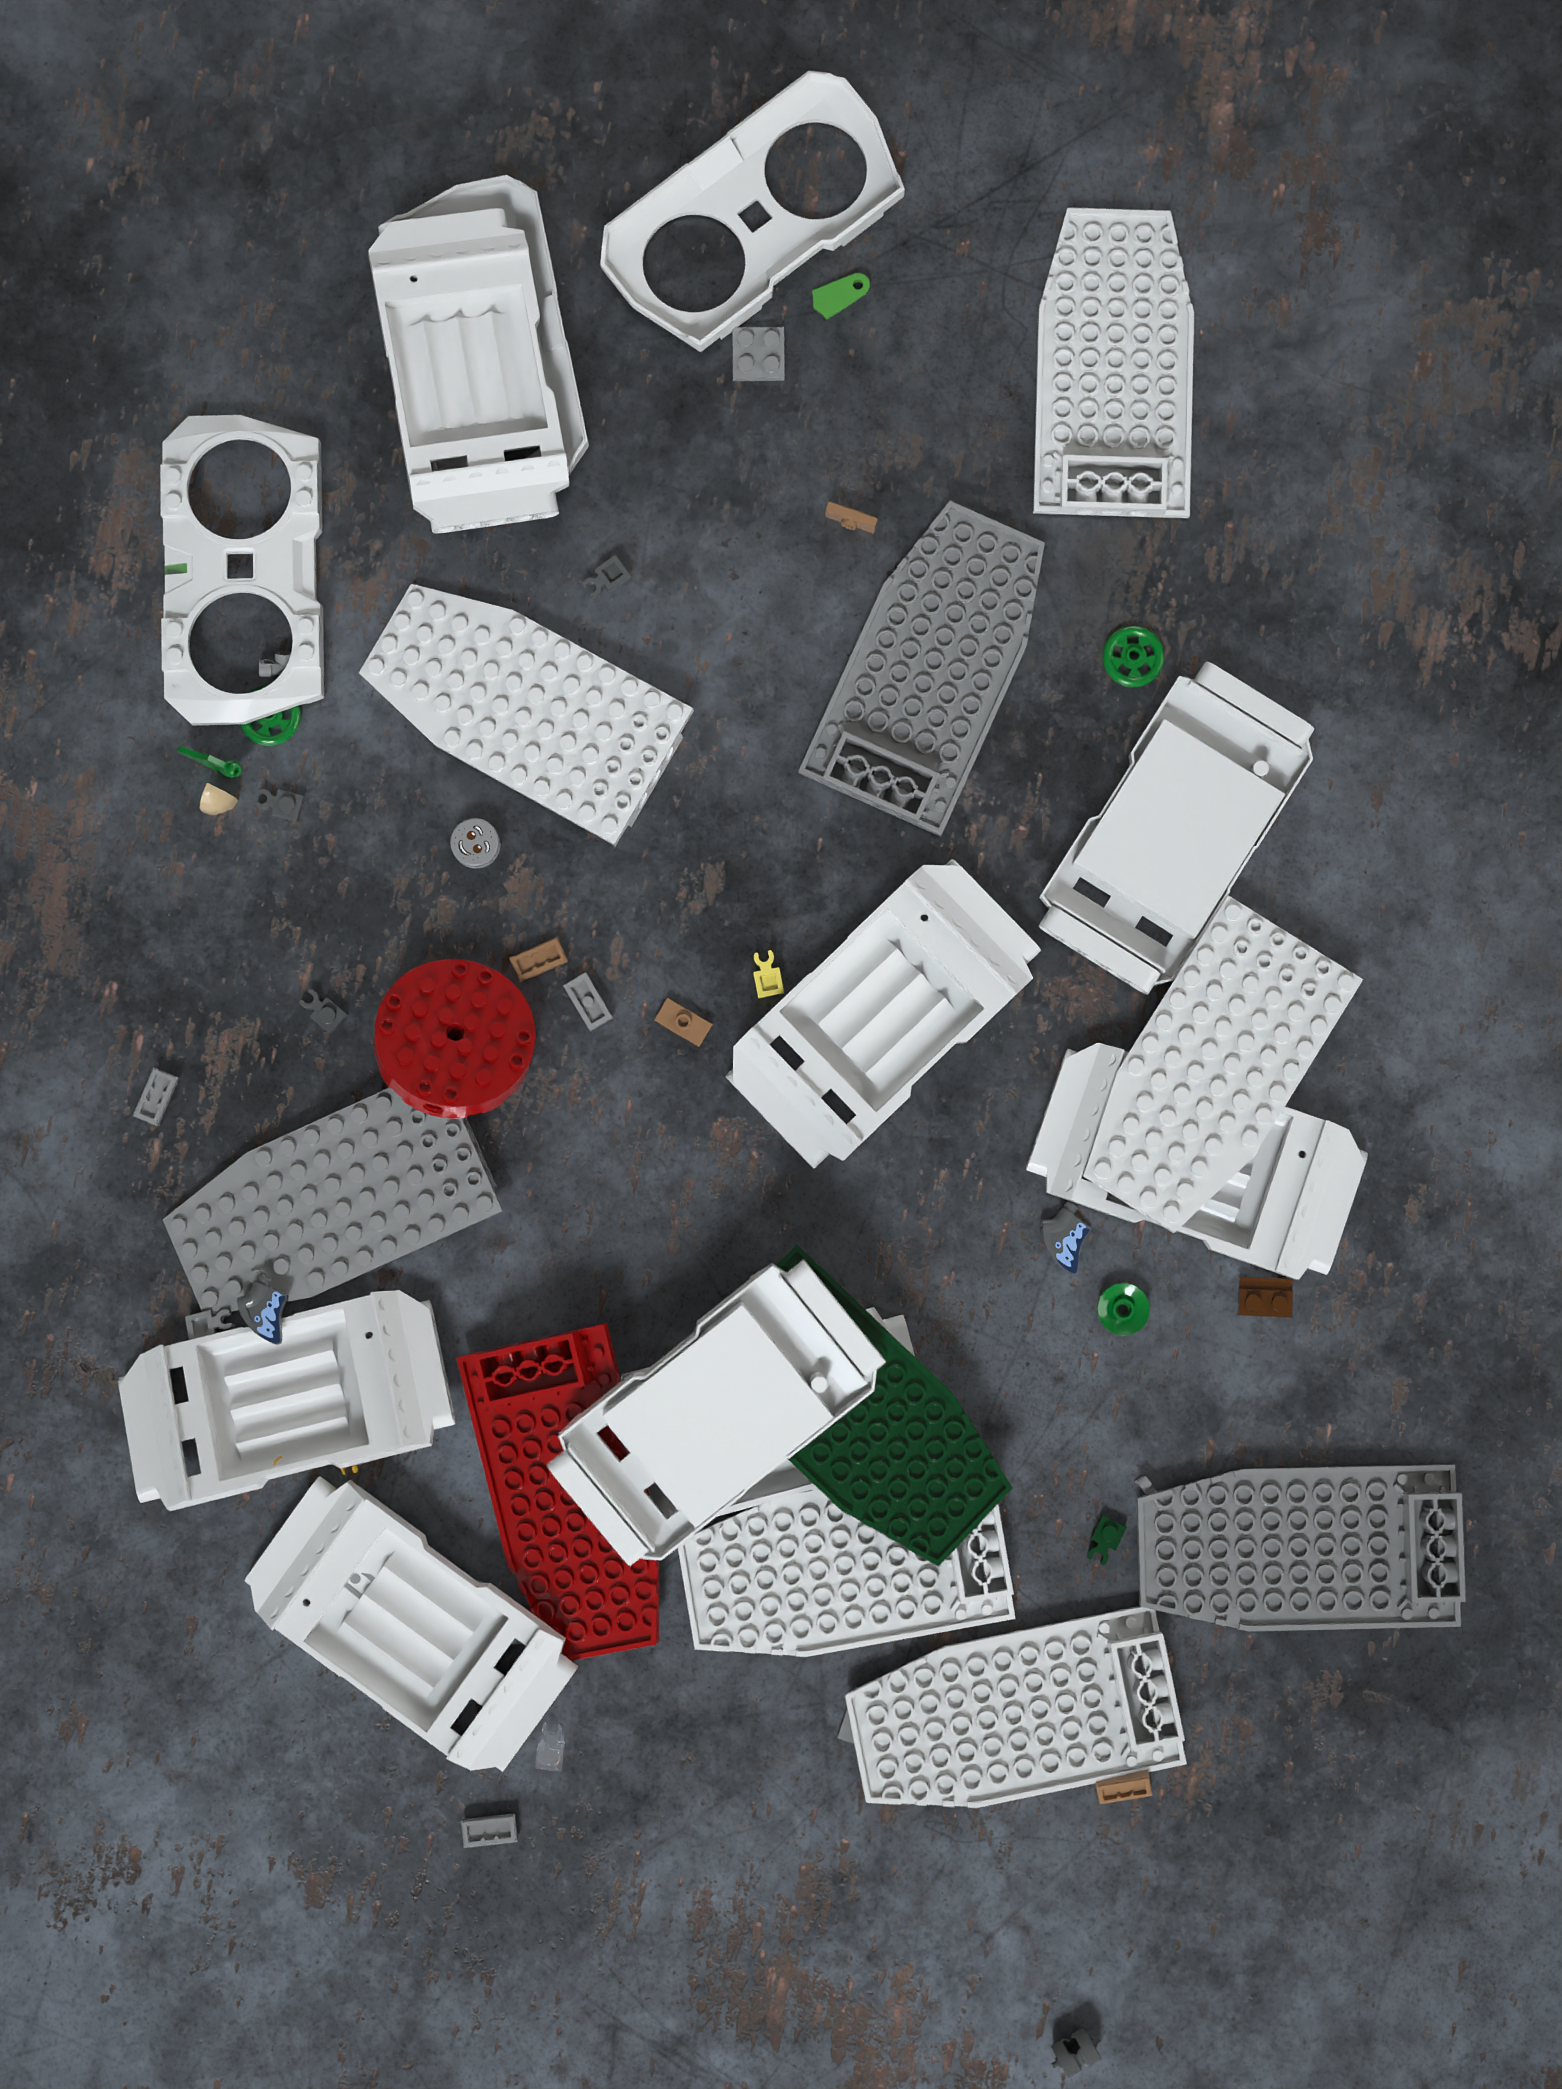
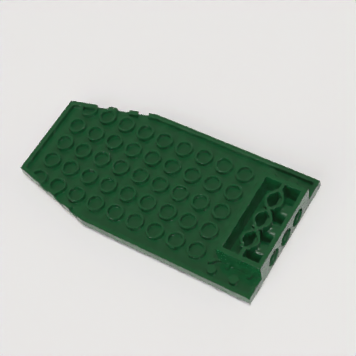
M796 1244L776 1266L788 1272L804 1260L886 1362L876 1371L874 1391L788 1460L842 1512L861 1521V1523L875 1529L887 1538L908 1548V1550L939 1567L1013 1487L954 1394Z

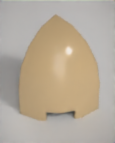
M207 783L201 797L200 809L203 813L217 815L233 809L239 800Z

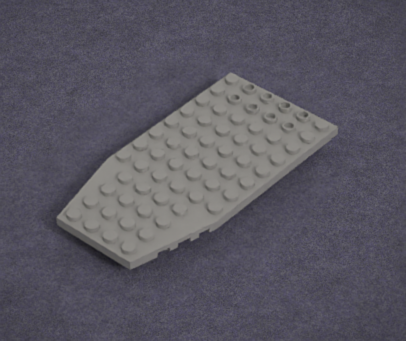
M949 501L908 555L900 562L892 575L884 582L798 773L941 836L1026 649L1045 542Z
M387 1088L247 1152L166 1216L163 1222L202 1312L211 1310L212 1315H215L224 1309H228L230 1312L239 1310L237 1298L249 1293L254 1281H257L258 1275L261 1273L272 1278L270 1287L289 1296L286 1302L314 1297L504 1210L494 1189L497 1185L468 1119L441 1118L423 1113L403 1102L402 1098L392 1088Z
M1454 1464L1243 1468L1136 1498L1139 1606L1238 1628L1244 1631L1461 1627L1460 1602H1466L1462 1493L1456 1492ZM1163 1497L1168 1505H1160L1157 1499ZM1151 1500H1154L1155 1504L1160 1508L1166 1509L1170 1507L1174 1513L1171 1515L1161 1514Z

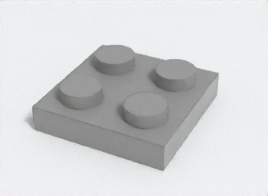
M735 327L733 329V381H785L784 327Z

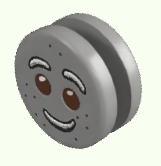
M471 818L464 820L456 826L451 835L450 845L454 856L461 864L469 868L480 869L489 866L495 861L500 852L501 842L497 831L489 822L483 819Z

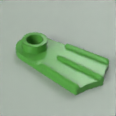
M855 273L812 290L813 308L826 320L868 293L870 289L868 277L862 273ZM860 282L863 284V287L857 290L854 288L855 283Z

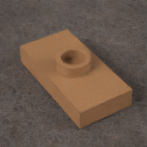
M831 501L828 502L825 511V517L841 522V525L847 529L855 530L859 528L874 534L877 527V517Z
M558 937L509 958L520 983L568 962Z
M669 998L666 999L654 1019L655 1022L699 1048L713 1026L710 1022Z
M1148 1770L1096 1782L1099 1805L1152 1796Z

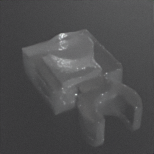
M548 1722L544 1723L542 1733L546 1741L538 1740L535 1769L563 1770L565 1743L557 1742L563 1732L562 1723L558 1724L556 1733H550L548 1731Z

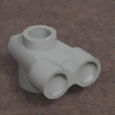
M275 652V660L259 659V677H279L289 662L291 652Z

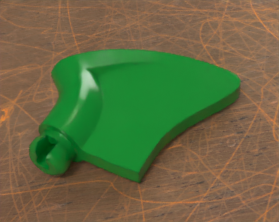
M179 746L177 752L213 769L229 779L238 777L242 773V767L236 761H222L209 754L193 751Z

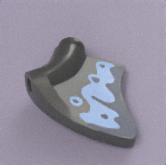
M1067 1201L1063 1208L1060 1207L1054 1217L1041 1219L1040 1232L1043 1244L1052 1259L1068 1273L1075 1274L1078 1270L1082 1243L1091 1228L1074 1215L1078 1210L1077 1206Z
M261 1273L258 1275L257 1281H254L249 1293L237 1298V1304L243 1320L254 1333L270 1343L279 1345L283 1340L282 1312L289 1296L270 1287L272 1278Z

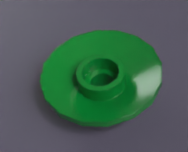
M1127 1283L1114 1284L1107 1288L1099 1298L1097 1305L1098 1318L1103 1327L1113 1334L1120 1336L1133 1335L1140 1331L1148 1321L1150 1314L1149 1301L1144 1292L1135 1285ZM1119 1305H1126L1127 1312L1125 1314L1118 1312Z

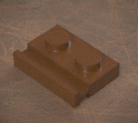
M1239 1277L1237 1315L1292 1318L1293 1279Z

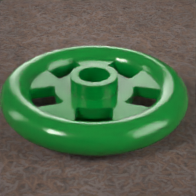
M1126 626L1115 631L1107 639L1102 653L1103 665L1108 675L1115 682L1126 687H1140L1152 682L1160 674L1165 659L1164 649L1159 638L1152 631L1140 626ZM1138 636V644H1127V637ZM1151 645L1154 655L1147 657L1143 647ZM1115 646L1123 648L1120 658L1113 656ZM1136 652L1138 659L1132 660L1129 657V653ZM1146 663L1150 670L1141 675L1137 669ZM1121 664L1131 669L1128 676L1118 671Z
M270 684L258 686L249 693L261 690ZM300 705L289 708L291 712L290 720H282L283 711L275 713L270 719L265 717L258 719V722L263 726L258 731L252 727L251 722L240 724L246 736L255 743L265 746L284 743L295 734L301 720ZM279 725L282 732L271 735L269 728Z

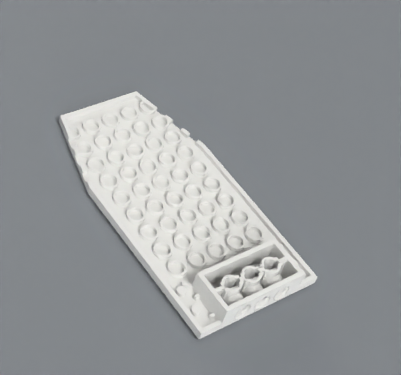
M1067 208L1038 310L1033 513L1189 518L1194 310L1189 297L1188 284L1184 276L1183 262L1178 250V241L1171 211Z
M414 584L409 586L359 672L364 679L436 747L615 846L626 827H632L683 739L681 732L694 711L692 707L514 610Z
M1227 896L1116 1072L1083 1176L1172 1233H1175L1255 1156L1363 979L1232 897Z
M819 1489L814 1491L808 1490L754 1506L696 1532L678 1547L694 1648L696 1650L808 1657L1016 1619L1012 1601L1014 1592L998 1505L939 1567L908 1550V1548L887 1538L875 1529L861 1523V1521L842 1512Z
M1141 1606L946 1645L845 1694L866 1803L979 1808L1094 1784L1097 1781L1142 1770L1152 1772L1187 1764L1182 1743L1185 1739L1163 1633L1159 1631L1155 1610Z

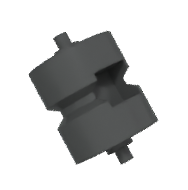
M1082 2027L1071 2034L1070 2040L1063 2038L1052 2044L1051 2047L1056 2055V2061L1051 2063L1053 2068L1057 2066L1062 2067L1066 2076L1070 2078L1082 2071V2065L1089 2067L1100 2061L1101 2057L1096 2049L1098 2047L1097 2044L1101 2042L1100 2038H1090L1085 2027Z

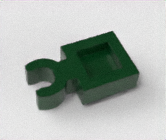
M1101 1515L1091 1536V1540L1096 1541L1097 1544L1089 1549L1087 1558L1091 1560L1096 1552H1100L1102 1554L1100 1565L1104 1566L1108 1561V1548L1114 1551L1117 1550L1127 1527Z

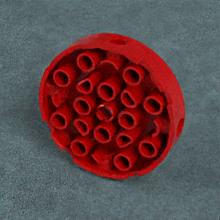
M447 959L433 961L407 972L385 994L375 1020L374 1055L384 1081L390 1089L392 1088L402 1098L403 1102L414 1109L432 1116L452 1119L467 1118L469 1115L481 1112L484 1114L497 1108L521 1086L532 1060L535 1045V1024L530 1007L522 993L509 979L498 971L486 965L468 960ZM454 1036H457V1038H458L459 1040H458V1041H453V1040H450L449 1038L454 1037Z

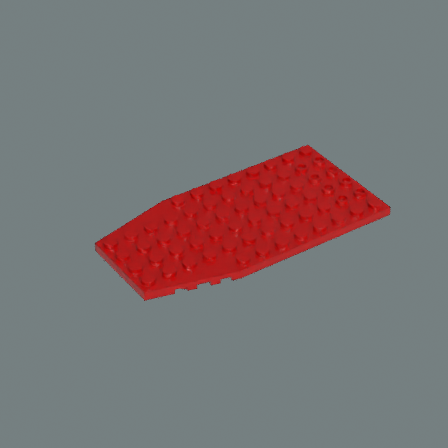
M607 1323L456 1357L506 1562L511 1573L514 1572L519 1582L518 1587L522 1595L525 1594L531 1606V1613L566 1638L561 1654L571 1661L659 1643V1560L639 1558L631 1566L628 1565L554 1477L547 1466L551 1460L564 1451L559 1439V1432L579 1413L584 1412L621 1382ZM608 1425L597 1432L620 1461L630 1454V1451ZM647 1488L644 1490V1492L649 1495V1491Z

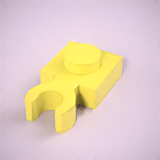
M771 950L768 951L769 959L766 962L759 960L758 953L754 954V961L761 969V971L753 972L758 999L784 994L779 967H771L774 961V954Z

